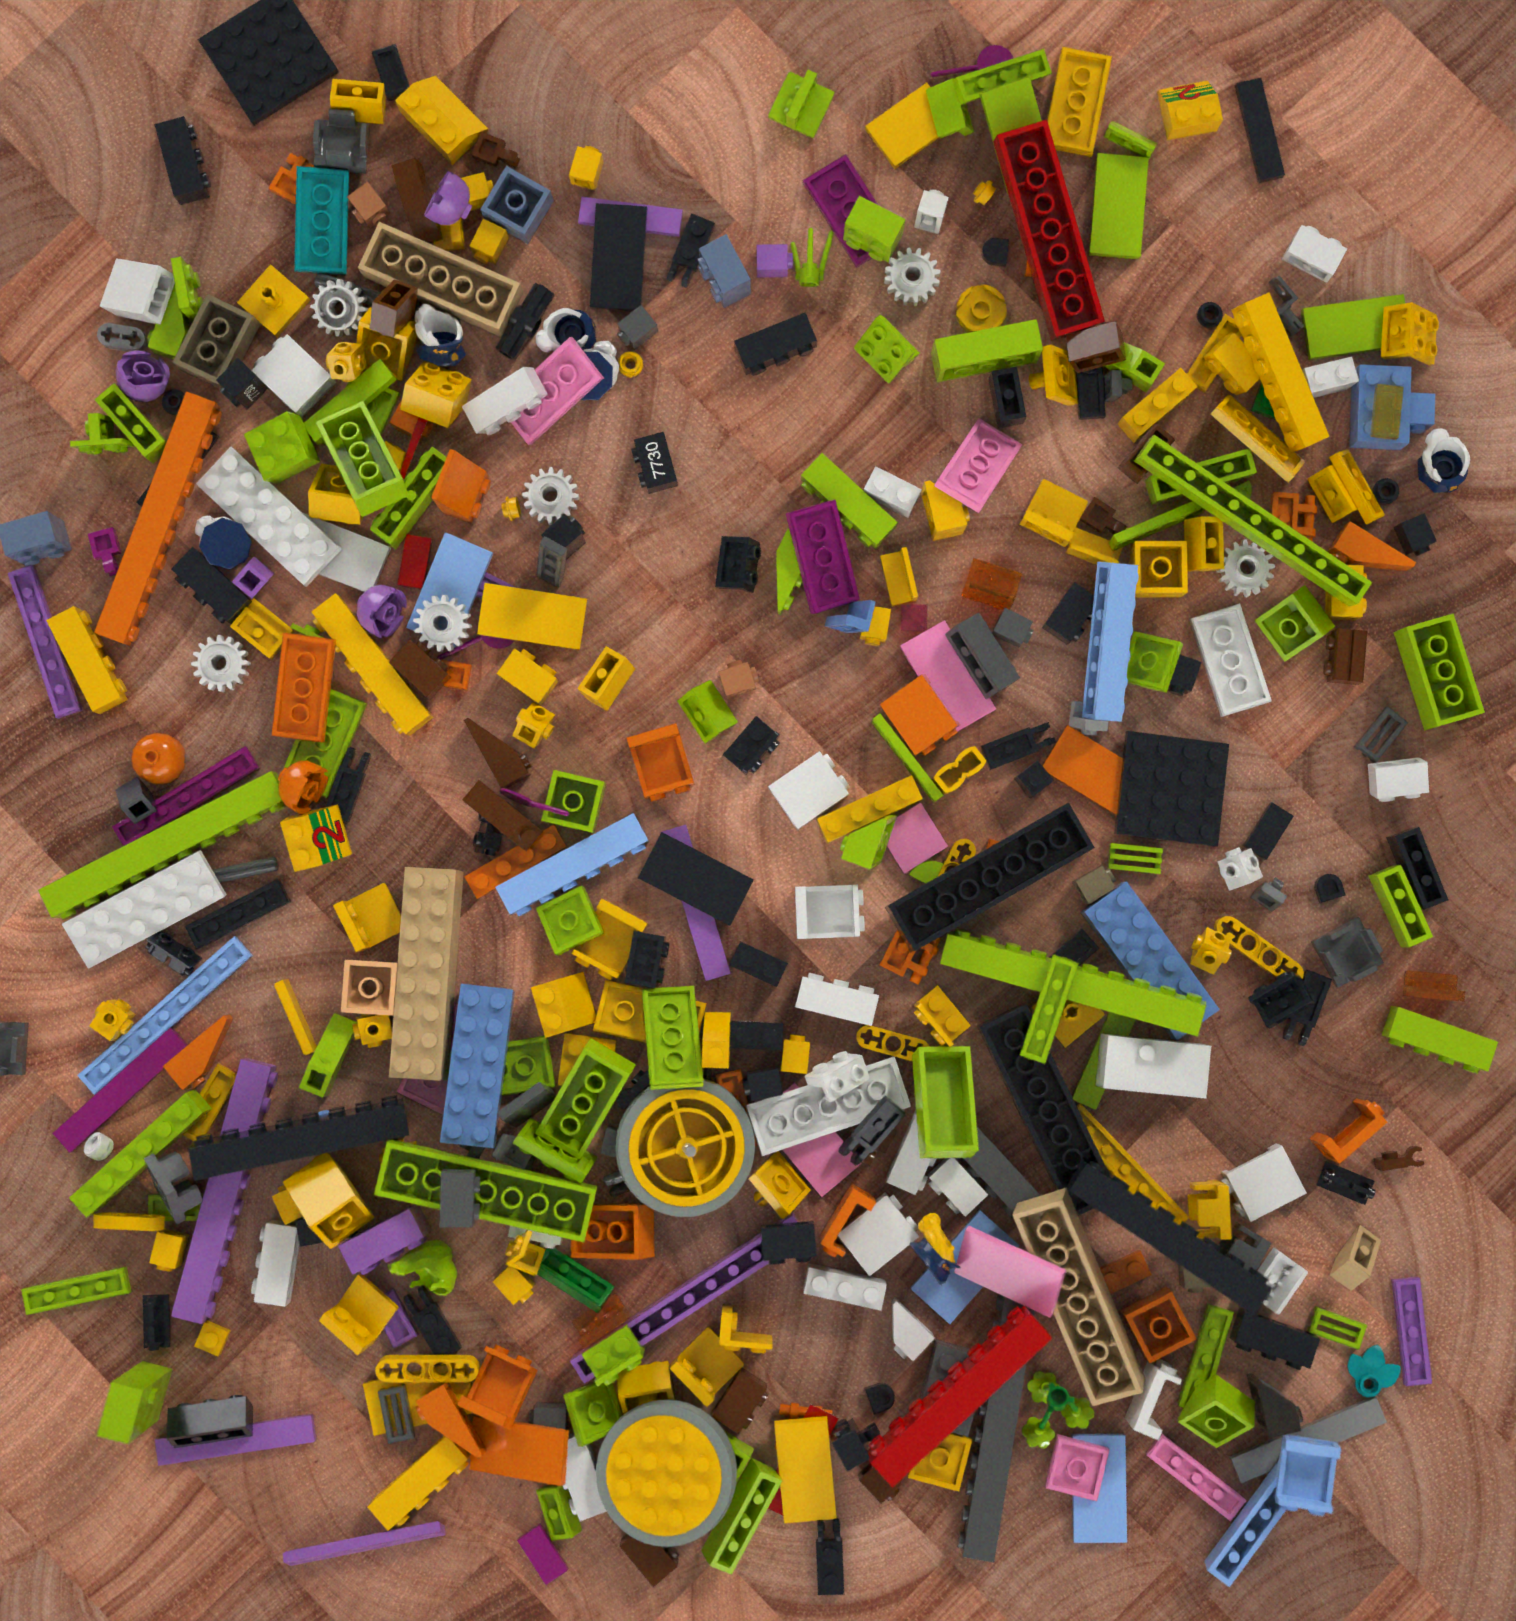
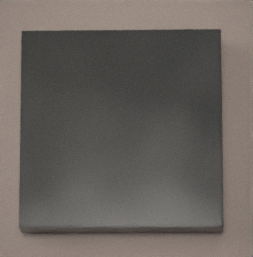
M538 1082L499 1110L498 1115L502 1121L517 1128L552 1103L557 1094L550 1087L542 1082Z

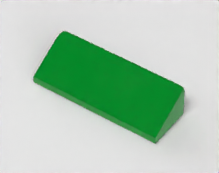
M546 1248L537 1275L596 1313H600L615 1286L556 1248Z

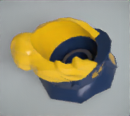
M935 1213L925 1215L918 1223V1229L923 1233L924 1238L919 1242H910V1246L938 1283L942 1285L946 1282L950 1269L961 1267L955 1262L954 1246L941 1229V1218Z

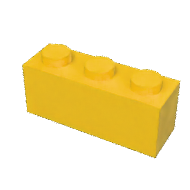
M1179 368L1125 414L1117 425L1135 443L1155 423L1158 424L1192 395L1198 386L1182 368Z

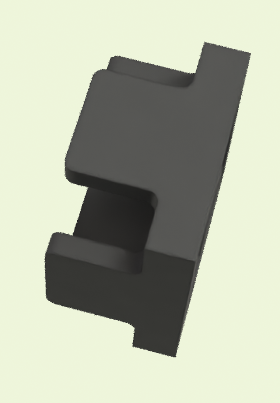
M329 109V120L314 121V168L349 170V173L366 174L369 123L356 122L354 111Z
M1355 917L1311 941L1337 988L1348 982H1356L1377 971V967L1384 963L1379 954L1383 952V949L1370 928H1365L1359 917Z
M0 1021V1076L25 1075L29 1022Z
M174 1151L157 1160L154 1153L144 1158L154 1187L175 1223L179 1224L186 1220L184 1212L202 1203L203 1200L196 1185L192 1186L188 1179L175 1186L172 1185L190 1174L181 1155Z
M1236 1222L1234 1227L1248 1235L1246 1240L1242 1241L1231 1234L1232 1239L1220 1241L1219 1246L1222 1247L1220 1253L1226 1255L1227 1252H1230L1246 1263L1243 1267L1244 1269L1249 1271L1252 1267L1257 1270L1272 1243Z

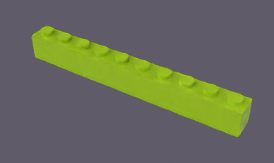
M1153 435L1149 438L1135 458L1134 462L1347 606L1357 605L1372 584L1370 580L1157 436Z
M270 771L40 888L38 892L51 918L66 920L76 915L77 909L83 906L89 908L98 904L100 897L106 894L109 896L118 894L124 890L122 886L130 882L132 885L139 883L147 878L145 874L153 870L155 873L160 872L170 866L169 862L177 858L180 861L192 855V850L200 846L202 849H205L215 844L216 838L222 835L228 837L237 833L239 826L245 823L252 825L263 819L261 815L269 811L276 813L284 809L286 806L281 800L278 791V774Z
M956 928L955 931L951 930L948 933L940 964L1041 992L1052 959L1046 957L1047 953L1034 949L1031 952L1021 950L1022 946L1006 942V945L995 943V938L981 935L980 938L970 936V931ZM1083 964L1082 967H1077L1067 1000L1197 1037L1206 1009V1001H1203V997L1194 993H1187L1186 996L1177 994L1176 989L1164 985H1161L1160 988L1152 987L1149 981L1135 978L1134 981L1124 979L1123 974L1115 971H1109L1108 974L1098 971V967L1090 964Z

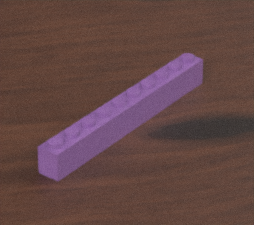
M249 1058L240 1060L220 1136L225 1130L239 1128V1132L250 1129V1125L262 1122L264 1113H268L271 1105V1098H268L270 1089L275 1087L278 1079V1073L275 1072L276 1065ZM248 1170L208 1178L172 1310V1317L198 1324H203L208 1318L213 1317L216 1303L213 1302L216 1292L220 1291L223 1283V1277L220 1276L222 1267H226L230 1257V1251H227L229 1241H233L237 1231V1226L234 1225L236 1215L239 1216L244 1205V1200H241L243 1189L246 1190L250 1183L251 1175L248 1174Z
M791 1212L787 1217L780 1219L774 1224L799 1221L794 1213ZM761 1233L575 1353L570 1362L583 1383L585 1384L593 1379L595 1375L583 1358L582 1353L626 1324H628L640 1345L643 1346L767 1265L769 1261L763 1260Z

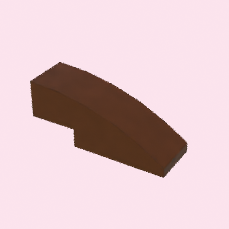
M414 157L391 165L399 196L414 237L429 244L442 240L440 225L424 215L433 195L432 191L428 189L422 163Z

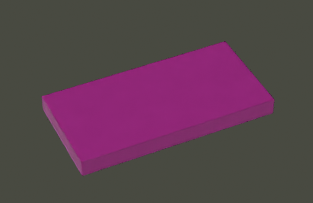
M845 154L804 179L803 185L857 268L872 258L869 256V252L861 248L855 250L846 244V241L843 240L845 222L859 196L875 204L877 202Z
M829 500L785 513L810 613L816 614L860 600L836 500Z

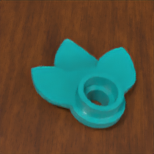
M1379 1345L1369 1347L1362 1357L1351 1354L1347 1364L1349 1374L1355 1379L1356 1390L1364 1397H1374L1381 1391V1388L1391 1387L1397 1381L1401 1367L1397 1364H1385L1384 1353ZM1371 1379V1386L1365 1388L1364 1381Z

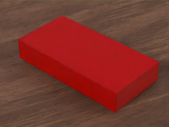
M406 534L398 586L422 590L428 570L432 538Z

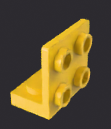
M1413 302L1385 306L1383 311L1381 358L1387 360L1410 356L1427 365H1434L1435 356L1437 355L1436 331L1439 328L1437 315Z
M1043 479L1020 525L1066 547L1074 534V530L1088 501Z
M385 883L348 901H340L333 905L356 952H363L400 933L401 913Z
M938 985L913 1004L917 1009L913 1013L922 1024H929L932 1027L933 1031L930 1034L941 1046L944 1044L948 1047L953 1046L954 1043L952 1041L971 1026Z
M359 1274L339 1303L326 1311L319 1321L358 1356L375 1343L399 1307L369 1279Z
M722 1304L719 1345H723L725 1350L739 1351L740 1347L751 1348L750 1351L754 1353H766L767 1350H772V1335L736 1332L738 1313L733 1312V1305Z
M706 1327L671 1362L670 1370L707 1407L714 1401L715 1394L744 1366V1362L734 1351L725 1350L723 1345H719V1336L711 1327Z

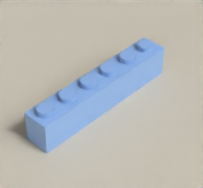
M1097 562L1082 718L1122 722V715L1125 710V688L1128 683L1127 667L1130 660V639L1133 633V611L1136 606L1135 591L1139 579L1138 565Z
M632 813L495 888L509 914L517 913L519 917L532 910L530 905L538 901L542 905L555 898L553 893L563 889L566 892L578 885L576 881L584 876L589 880L600 874L599 868L607 864L611 868L624 861L622 856L631 852L635 855L645 850V844L650 841L636 815Z
M1279 1460L1204 1561L1207 1571L1229 1587L1286 1511L1281 1508V1505L1277 1504L1274 1498Z

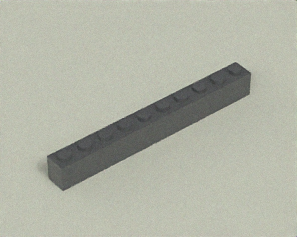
M998 1294L995 1307L999 1311L998 1321H993L992 1328L996 1325L1001 1327L1008 1320L1006 1318L1008 1313L1015 1307L1021 1308L1023 1305ZM1026 1307L1034 1315L1035 1310ZM1026 1364L979 1407L978 1415L982 1416L981 1426H976L974 1442H978L977 1450L972 1452L970 1459V1468L973 1469L972 1479L968 1478L966 1483V1495H969L968 1505H963L961 1521H964L965 1524L963 1532L959 1531L957 1548H961L962 1557L993 1563L995 1561Z

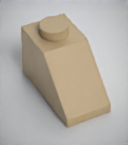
M1359 1225L1336 1256L1330 1276L1352 1291L1371 1276L1381 1240Z

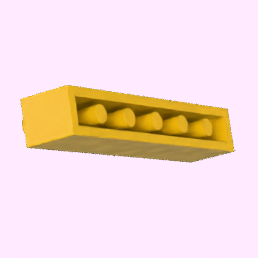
M1270 292L1232 309L1234 322L1241 332L1245 348L1249 351L1254 363V369L1259 375L1264 387V393L1270 401L1274 417L1280 425L1285 443L1291 453L1330 437Z
M337 593L311 611L315 616L313 620L315 626L321 633L326 631L331 639H336L335 651L337 653L342 651L347 658L344 661L346 666L352 673L357 671L362 677V680L359 681L368 694L371 692L375 694L378 698L375 701L376 705L384 714L388 712L394 720L391 721V724L399 734L404 732L406 735L411 736L434 718L398 670L389 663L390 660L371 635L361 626L357 617Z

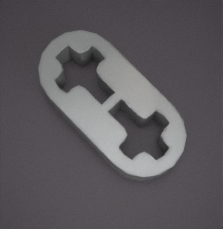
M106 323L101 325L97 331L98 340L109 349L131 352L135 350L144 351L148 346L147 335L136 327ZM111 330L116 336H120L119 339L111 338L110 342L105 338V335L110 334ZM137 335L141 341L136 342L135 346L129 340H126V338L133 339Z

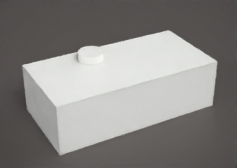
M1101 1033L1096 1086L1105 1089L1206 1098L1211 1046L1200 1043Z

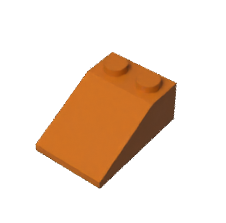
M450 449L431 499L443 514L471 524L473 518L477 519L482 508L480 500L482 495H486L491 485L490 476L487 471L458 452Z
M643 1203L593 1204L585 1241L571 1240V1258L640 1260L655 1257L654 1210Z

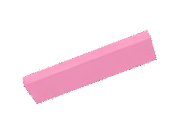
M1161 1433L1159 1440H1155L1145 1453L1230 1522L1247 1501L1163 1433Z

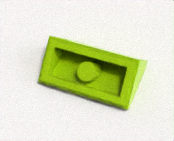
M1111 121L1104 135L1106 139L1141 157H1149V159L1157 145L1156 142L1115 121Z
M548 1485L536 1490L551 1541L573 1538L582 1531L579 1517L577 1514L573 1515L569 1505V1499H571L569 1489L565 1490L563 1486Z

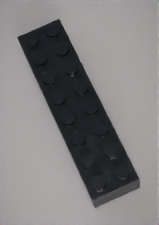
M1068 802L887 905L885 909L911 953L1095 847Z
M1023 1003L977 1025V1028L1056 1191L1066 1188L1083 1161L1089 1164L1093 1160L1106 1170L1107 1168L1050 1051L1045 1064L1020 1056L1033 1017L1028 1005ZM1107 1170V1172L1105 1173V1175H1106L1107 1177H1109L1110 1179H1112L1111 1176H1110V1174H1109V1172H1108V1170ZM1068 1190L1078 1216L1094 1209V1207Z
M397 1095L381 1098V1103L372 1105L371 1101L356 1103L355 1108L345 1110V1106H339L329 1109L328 1114L319 1115L318 1112L303 1114V1118L292 1121V1117H286L276 1120L275 1125L266 1126L265 1122L250 1125V1129L239 1132V1128H233L223 1131V1134L217 1137H212V1134L197 1136L196 1140L188 1148L194 1181L409 1136L403 1098L397 1099Z
M1093 1160L1089 1164L1085 1161L1081 1163L1066 1186L1070 1192L1254 1316L1273 1289L1266 1284L1269 1280L1267 1277L1252 1267L1249 1271L1244 1269L1243 1267L1246 1263L1230 1252H1227L1226 1255L1220 1253L1222 1250L1221 1246L1206 1236L1203 1240L1198 1238L1199 1232L1184 1221L1180 1225L1174 1222L1176 1216L1163 1207L1159 1206L1157 1210L1151 1206L1153 1203L1151 1199L1138 1190L1135 1194L1128 1191L1130 1185L1114 1175L1112 1179L1105 1175L1107 1170Z

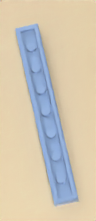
M236 936L231 938L133 1025L127 1034L122 1035L77 1076L96 1095L164 1032L176 1025L253 956L251 952Z

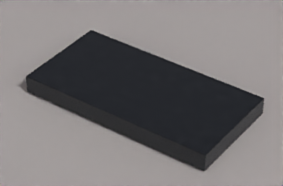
M596 203L590 308L634 311L642 305L647 206Z
M661 832L638 876V879L731 926L754 879Z

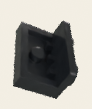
M1294 972L1280 974L1276 977L1275 982L1268 986L1262 985L1253 991V995L1248 997V1000L1255 1005L1263 1022L1269 1029L1315 1003L1302 978Z

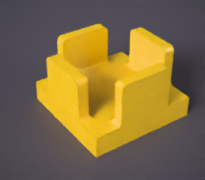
M1219 1180L1189 1182L1190 1188L1193 1190H1208L1207 1193L1187 1195L1189 1220L1198 1221V1226L1210 1227V1229L1197 1230L1199 1232L1197 1237L1203 1239L1205 1236L1221 1240L1232 1239L1229 1185Z

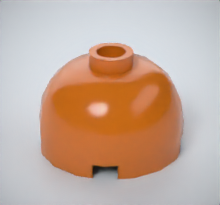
M162 733L146 735L138 740L132 750L131 761L133 769L140 778L148 783L159 785L171 783L181 775L185 768V749L171 735Z
M298 761L291 764L288 768H284L278 777V791L283 803L299 814L309 812L311 808L308 805L312 801L317 803L326 789L328 777L324 775V772H328L327 769L310 761Z

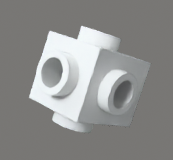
M1240 847L1225 853L1226 858L1217 862L1220 867V874L1225 879L1229 891L1250 884L1263 877L1258 859L1253 854L1251 848L1241 851Z

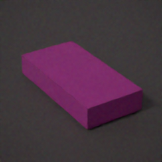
M538 1524L517 1539L545 1585L568 1571V1566L541 1524Z

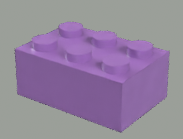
M413 1204L347 1239L338 1247L352 1275L359 1271L364 1275L380 1265V1260L383 1258L385 1262H389L403 1253L404 1247L407 1246L411 1250L424 1243L428 1239L426 1235L432 1229L420 1206Z

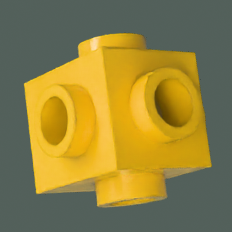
M338 342L327 354L326 366L330 370L331 379L352 382L365 370L367 366L362 343Z
M532 702L527 710L522 708L516 717L517 725L512 736L535 749L543 738L547 740L555 727L551 725L555 714Z
M1207 927L1202 935L1198 934L1192 943L1191 948L1193 951L1190 964L1214 975L1221 963L1226 964L1231 956L1232 950L1229 949L1231 938L1225 936L1220 931Z
M122 999L103 1001L94 1012L96 1017L89 1027L109 1041H115L122 1034L125 1035L129 1032L134 1024L132 1019L136 1014L130 1010L131 1006Z
M361 1014V1016L356 1017L357 1023L352 1024L355 1040L360 1039L362 1045L367 1044L368 1048L383 1045V1040L392 1039L389 1015ZM376 1025L373 1031H368L369 1026Z

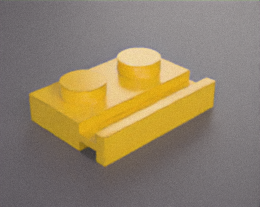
M253 598L252 602L248 607H245L230 627L272 660L281 649L283 633L294 634L295 630Z

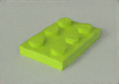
M530 1118L515 1138L513 1144L517 1145L523 1153L532 1154L540 1159L545 1166L562 1172L568 1180L582 1184L598 1157L586 1150L581 1160L535 1134L541 1123Z

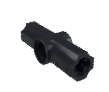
M534 283L522 305H518L511 314L508 322L509 326L497 344L496 350L505 357L515 361L527 340L532 338L538 331L542 322L541 317L553 300L554 293L545 286Z

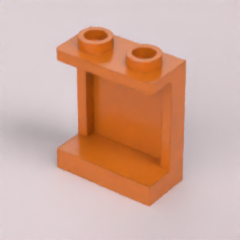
M921 674L880 704L914 755L922 753L924 756L937 748L935 743L943 738L947 741L958 733L956 728L960 726V723L953 718L930 685L931 682L926 674Z
M677 723L627 737L645 799L650 798L651 802L666 798L665 793L675 790L676 794L690 791V786L695 785Z
M1356 1098L1353 1103L1361 1111L1359 1117L1333 1139L1330 1136L1316 1132L1309 1138L1310 1141L1326 1159L1340 1164L1388 1123L1383 1117L1385 1112L1376 1102L1371 1103L1368 1100Z
M852 1182L819 1236L820 1244L823 1247L822 1250L835 1258L837 1254L844 1257L846 1253L844 1245L835 1239L856 1204L858 1203L869 1211H872L876 1204L873 1195Z
M495 1344L493 1349L485 1346L483 1351L487 1352V1355L468 1396L461 1395L457 1405L511 1430L538 1370L530 1366L531 1360L517 1355V1358L514 1359L508 1356L509 1350Z

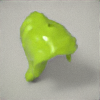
M437 1239L422 1243L411 1249L398 1261L388 1265L390 1273L400 1276L415 1271L420 1278L417 1281H412L409 1285L410 1288L424 1285L439 1296L451 1293L457 1278V1268L452 1260V1249L444 1241Z

